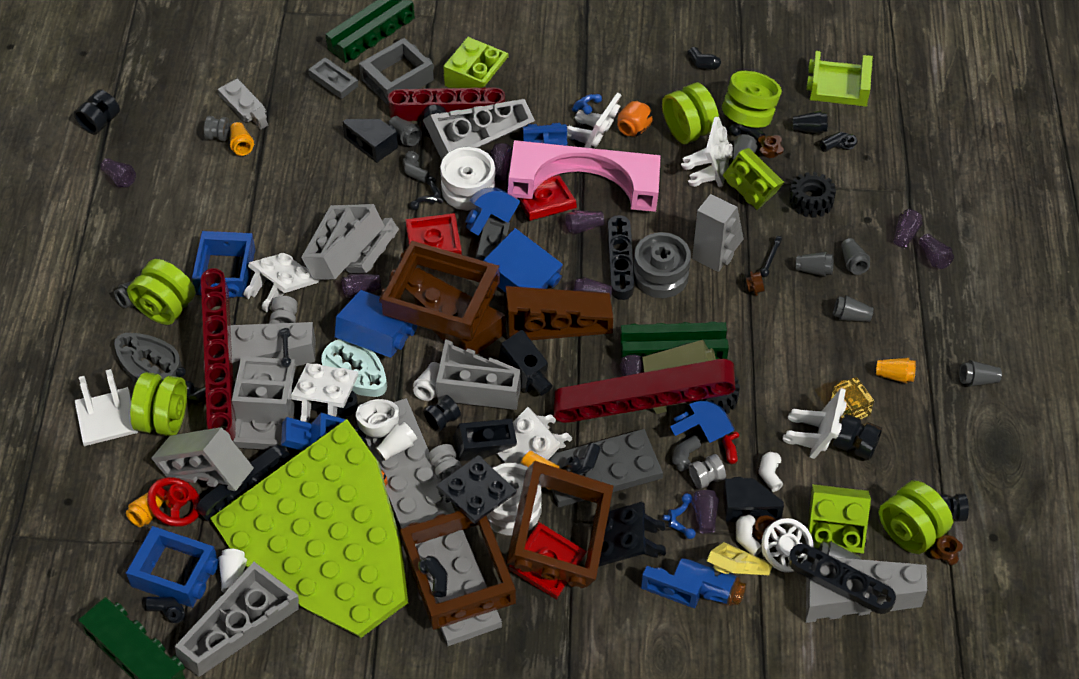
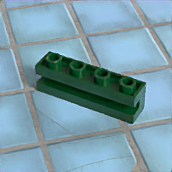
M376 0L326 33L327 49L345 64L352 59L358 58L362 52L376 46L379 41L392 35L396 30L415 19L413 1Z
M726 322L621 325L622 366L643 365L642 357L700 340H704L708 349H713L716 360L727 359L729 345L728 339H726Z
M105 597L78 619L84 634L131 679H186L183 673L185 667L182 662L174 655L170 658L165 653V647L157 638L154 637L151 640L146 635V629L139 621L135 619L132 622L127 617V611L120 603L116 602L113 604Z

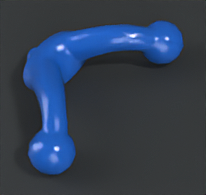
M590 94L581 98L574 104L572 111L576 112L583 109L585 114H591L592 107L587 102L593 99L595 103H600L602 101L601 95Z
M685 493L682 496L683 504L677 509H670L668 515H663L662 520L668 521L669 527L684 533L687 539H693L696 534L695 530L692 528L687 529L676 520V517L681 515L692 502V496Z

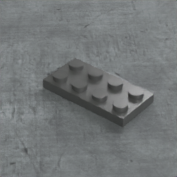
M645 429L594 442V444L601 448L595 467L591 471L580 474L613 485V492L663 478V471ZM588 444L554 453L548 460L557 464L560 469L568 471L565 465L566 460L570 456L572 458L574 456L578 458L584 457ZM552 489L558 508L585 500Z

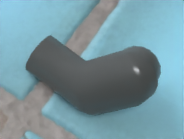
M408 151L405 155L406 157L403 158L405 173L416 180L426 183L430 172L419 167L417 161L419 156L416 152Z
M695 435L674 448L672 462L676 464L679 471L689 468L691 463L688 459L689 454L701 447L700 440Z

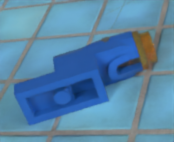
M681 559L674 575L669 574L662 568L646 566L642 576L641 589L695 609L701 595L707 600L723 602L730 606L732 604L739 606L747 584L741 582V578H738L731 572L724 574L713 568L714 564L707 562L706 559H700L697 562Z

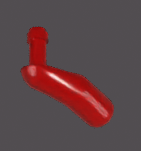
M733 432L731 435H725L722 438L729 464H735L738 461L736 446L732 442L733 439L739 437L738 432Z

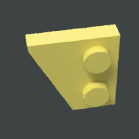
M725 542L714 548L707 562L714 564L713 568L724 574L732 572L737 574L770 575L773 567L769 562Z

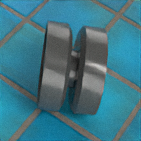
M662 232L650 234L641 239L635 248L634 281L636 286L644 294L654 298L673 297L682 292L688 284L691 251L688 244L676 235Z

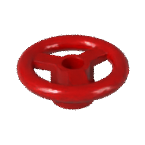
M174 477L159 479L148 491L147 502L151 512L158 520L167 525L176 527L186 526L194 522L200 514L196 510L201 500L198 492L192 485L182 479ZM172 485L168 491L162 488L164 486ZM156 496L166 501V505L170 508V516L164 514L159 509L156 503ZM192 501L193 509L191 513L184 518H180V508L186 505L187 502Z

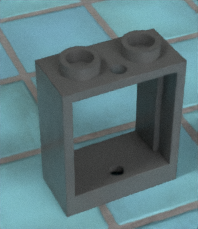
M405 38L359 63L361 80L388 106V95L391 91L397 89H419L434 80V65L430 58L421 54L414 44L409 43ZM404 58L415 67V69L392 82L381 73L384 69Z

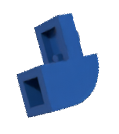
M488 187L479 190L470 198V201L477 207L469 212L466 218V228L479 236L491 214L509 223L520 200L499 188Z
M711 401L691 403L690 406L694 414L690 416L687 411L675 417L674 421L676 424L670 426L676 436L700 424L709 443L735 430L724 409Z
M320 413L311 424L286 417L282 422L281 445L303 451L346 419Z

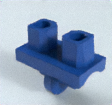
M552 123L545 126L528 124L523 127L524 142L567 146V124Z

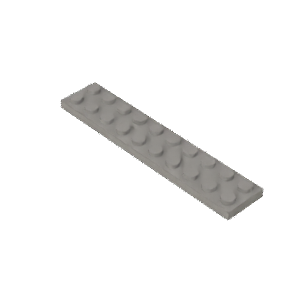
M407 398L393 403L399 408L398 425L405 422L417 437V440L413 442L414 446L385 461L375 449L385 437L373 438L366 435L365 438L367 447L387 476L386 490L400 529L406 528L412 523L432 520L441 514L448 515L455 512L451 501L446 503V497H440L436 487L442 480L441 478L437 479L435 475L436 468L429 461L428 454L430 452ZM463 530L415 545L420 559L434 556L448 573L447 595L441 598L434 596L436 604L487 588ZM428 573L426 576L432 590L433 577ZM494 610L441 627L440 629L447 646L501 628L502 621L498 611Z

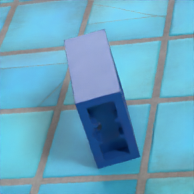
M202 231L192 275L196 295H201V276L208 269L210 255L244 257L240 278L225 277L229 289V297H245L244 291L249 286L252 270L248 265L249 262H253L255 254L252 233ZM220 283L212 284L210 287H215Z
M152 526L126 574L131 587L159 597H174L180 604L193 608L197 599H201L204 595L206 582L210 575L215 574L219 560L217 559L214 546ZM165 547L200 558L185 586L151 575Z

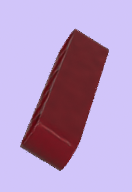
M499 88L397 89L391 91L388 95L390 117L399 116L407 121H423V110L429 105H440L446 109V112L505 102V93Z

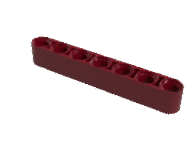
M211 268L206 270L201 276L208 429L227 426L225 431L229 433L233 441L236 436V424L232 404L234 385L229 289L224 273L217 268ZM220 283L215 287H210L212 284ZM221 306L217 310H211L213 307ZM215 330H222L220 333L212 334ZM223 353L221 357L213 358L214 355ZM224 377V380L221 382H214L215 379ZM218 402H226L221 407H215Z
M717 359L562 387L554 393V418L559 422L570 423L728 395L735 391L734 363L728 359Z

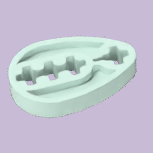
M341 339L331 342L324 349L321 358L323 366L352 370L351 364L349 362L343 363L342 357L338 354L343 353V358L347 361L352 359V365L356 368L354 370L358 371L357 380L352 388L356 394L378 397L386 392L387 381L384 368L373 351ZM370 382H373V383L379 382V383H380L379 385L372 384V385L370 386Z

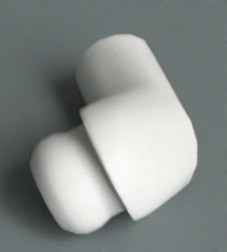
M770 451L762 456L759 475L771 491L776 492L783 486L782 481L775 474L778 463H781V457L778 453Z
M751 515L741 516L736 522V540L750 554L757 556L762 551V545L752 537V530L756 520Z

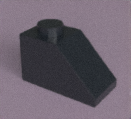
M345 119L342 121L344 138L376 163L398 148L397 131L392 125H387L381 119Z
M512 419L459 423L453 435L456 456L459 461L472 460L478 455L485 459L517 445Z
M743 477L725 479L723 500L726 522H737L741 516L751 515L755 520L764 515L771 516L776 521L782 519L784 501L755 479Z

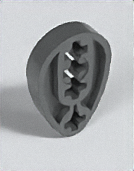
M123 333L115 339L114 345L119 362L126 374L135 383L144 372L159 374L162 376V379L167 376L176 377L177 368L182 367L177 350L161 339L141 333ZM150 357L152 363L156 365L160 363L161 369L165 372L160 374L159 368L155 365L151 367L147 359Z

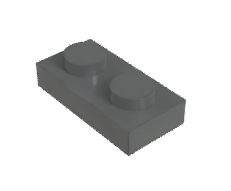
M326 57L308 69L309 76L341 99L358 87V80Z
M493 217L488 218L481 231L475 259L484 261L507 237L510 223Z

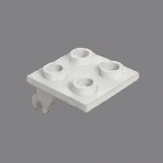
M617 92L602 115L596 113L587 115L583 110H578L577 115L574 117L575 120L594 128L593 130H586L567 126V138L586 144L584 148H591L592 146L596 148L603 137L602 134L608 131L614 121L612 118L615 117L621 107L617 104L621 94Z
M714 117L707 147L683 158L684 163L681 165L685 170H690L698 165L712 163L711 166L690 174L691 180H688L690 186H698L703 182L716 180L718 187L724 184L725 178L723 174L729 167L730 158L733 157V146L728 142L727 130L722 126L719 117Z
M280 253L249 262L248 267L255 274L250 285L245 289L244 296L250 299V296L255 297L268 278L274 283L268 298L262 304V309L268 312V309L271 310L272 300L275 297L316 284L319 280H313L308 269L293 260L290 255Z
M307 363L291 394L292 400L302 401L300 421L309 423L312 401L328 403V415L336 417L337 407L344 408L357 380L358 371Z
M111 369L106 370L111 390L109 394L91 398L85 376L79 377L84 398L75 400L84 446L138 433L131 425L129 389L127 387L117 390Z
M840 388L821 412L792 409L788 415L790 421L819 427L818 434L787 431L786 435H783V441L787 444H798L811 448L810 458L813 459L821 451H826L830 440L838 437L842 424L839 423V418L843 415L847 402L844 401L846 390Z
M527 407L513 422L517 445L497 454L505 463L521 464L523 457L532 450L548 460L559 448L566 447L564 442L566 440L570 442L572 437L568 433L562 435L552 434L548 430L550 427L547 424L549 422L555 423L556 419L551 414L545 417L537 416Z

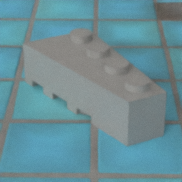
M525 99L489 106H478L465 110H454L441 114H430L423 120L442 160L449 152L457 148H480L535 121Z
M313 322L230 325L233 381H236L241 356L283 358V339L279 334V331L283 328L290 330L288 354L290 359H295L296 366L315 362L316 339ZM215 330L212 334L220 333L222 330ZM218 353L213 358H219L223 353ZM219 377L215 381L220 382L224 380V377Z
M833 557L890 586L896 594L895 604L890 611L922 607L927 592L926 565ZM815 559L811 570L815 571L819 560ZM825 565L820 569L821 574L825 578H833L837 575L835 568ZM806 577V623L816 622L817 619L827 617L830 620L842 618V615L858 613L859 616L870 614L871 610ZM850 579L847 582V587L853 592H859L863 589V584L858 579ZM868 587L867 593L864 597H869V594L872 591V587ZM881 594L878 597L877 603L882 604L886 601L887 596Z
M253 562L175 645L176 657L198 677L202 676L299 609V595L257 563Z

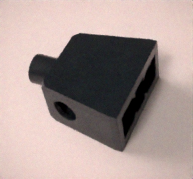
M520 330L501 343L498 361L520 369V391L527 393L534 388L540 396L546 394L553 386L545 377L548 363L526 333Z

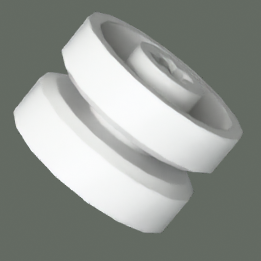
M474 147L457 148L443 158L440 166L443 198L456 209L475 210L477 206L470 201V198L481 189L495 188V165L493 159L487 152Z
M503 463L493 467V469L511 484L517 492L486 516L493 531L503 535H512L525 473L528 467L517 463ZM540 485L537 487L529 530L538 523L541 515Z

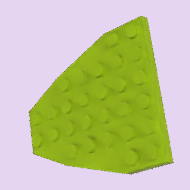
M347 419L211 517V520L230 549H238L245 552L247 568L253 562L257 563L298 594L301 607L360 638L408 603L401 540L381 468L377 459Z

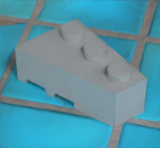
M710 194L697 210L692 259L719 272L724 264L728 265L731 262L734 251L744 238L738 207Z
M374 204L332 205L329 207L301 257L313 280L336 279L385 227Z
M445 339L436 380L437 400L444 395H448L455 403L517 410L521 389L520 369L493 358L485 359L476 355L475 351L469 348L467 350L454 346L453 342Z
M222 427L171 435L151 458L166 477L179 478L191 483H195L197 479L208 481L207 485L216 487L218 483L228 485L229 490L233 491L239 488L253 470V466L231 440L229 433L223 430Z

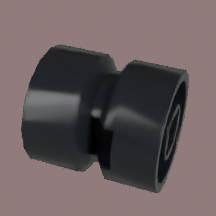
M99 89L88 98L87 102H84L74 111V118L85 131L95 135L106 126L107 122H110L119 114L120 107L109 93Z
M846 413L841 422L840 433L834 439L833 446L847 452L853 449L856 456L870 460L879 442L883 428L870 422L864 425L860 418Z

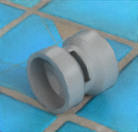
M289 296L275 297L271 304V311L273 313L270 315L269 324L296 323L297 301Z
M450 444L437 446L428 454L431 465H434L436 468L435 475L438 480L441 478L443 481L462 467L459 460H456L454 447Z
M716 454L706 457L703 462L695 461L689 464L690 476L698 489L707 487L712 481L719 482L726 479L724 465Z

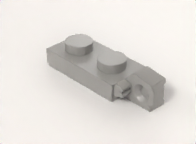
M238 78L218 89L219 96L244 123L252 120L260 130L268 126L265 114L266 109L263 104Z
M392 218L383 219L382 222L385 227L345 268L348 273H367L372 269L374 262L386 250V246L399 230Z

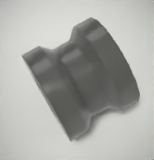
M207 116L204 125L205 138L207 140L218 138L220 141H227L230 127L228 117L216 119L214 116Z

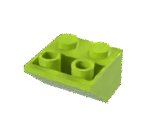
M467 37L444 65L445 86L448 88L484 87L508 58V53Z
M750 148L741 150L723 174L728 184L734 187L757 210L776 194L784 183Z
M812 485L808 531L812 536L814 548H819L822 541L826 543L831 541L850 552L864 554L871 502L869 491Z

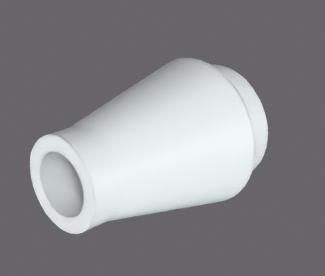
M431 362L413 384L415 396L423 401H430L437 396L436 380L440 366L439 363Z
M403 422L401 425L396 424L375 449L386 461L390 457L414 446L413 442L417 440V437L412 429Z
M225 549L222 551V556L219 557L222 592L225 593L243 574L247 563L245 552L238 549Z

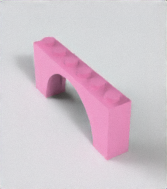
M514 141L508 181V193L516 198L532 199L536 188L552 176L566 172H588L606 177L618 184L628 195L631 209L656 212L659 193L660 155Z

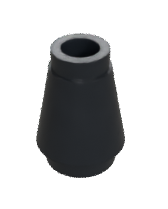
M820 110L793 116V130L815 134L828 132L827 113H821Z

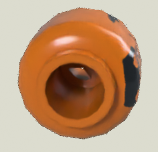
M638 101L628 103L617 116L619 130L624 135L632 137L641 135L653 121L649 106Z

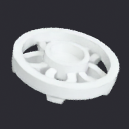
M789 518L777 520L770 524L763 534L762 554L774 568L783 572H794L789 562L788 566H786L785 557L789 559L791 549L797 544H802L799 542L802 534L805 537L806 544L814 547L812 536L808 529L797 520ZM789 524L792 525V527L786 532L785 529L779 525ZM795 529H797L796 536L792 534ZM775 530H777L780 533V537L776 535ZM771 535V538L776 542H771L768 545L769 536ZM776 547L777 552H770L769 549ZM802 554L801 556H797V557H798V558H804V560H806L807 555H806V554ZM779 555H781L779 559L780 563H778L773 557H778Z

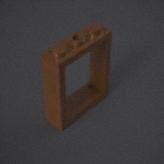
M411 241L407 250L404 249V253H401L398 268L392 270L390 283L387 289L384 288L382 290L379 303L382 304V311L385 316L472 341L500 283L499 265ZM417 265L480 282L463 318L399 300Z
M534 461L525 473L506 564L513 565L514 568L521 569L522 572L533 571L539 573L548 580L559 579L568 582L571 587L587 588L596 580L614 486ZM538 485L597 503L585 568L524 549Z
M458 511L448 515L441 514L432 520L412 523L406 528L400 529L402 545L433 630L516 604V589L487 516L474 524L465 514ZM479 525L501 584L436 604L427 576L419 570L418 563L420 557L415 545Z

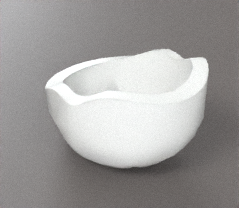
M375 399L360 404L356 412L358 426L367 436L373 438L385 437L399 422V408L395 403L383 399Z

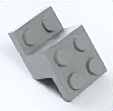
M241 356L232 397L236 416V436L233 442L238 448L269 450L275 445H281L282 422L286 417L293 418L295 402L291 399L292 383L296 368L295 359H291L292 363L289 367H283L280 358Z

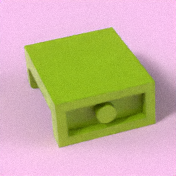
M816 51L815 60L810 59L808 73L813 74L808 76L807 90H811L810 100L867 107L871 86L873 56L863 55L862 64L856 65L821 61V51Z

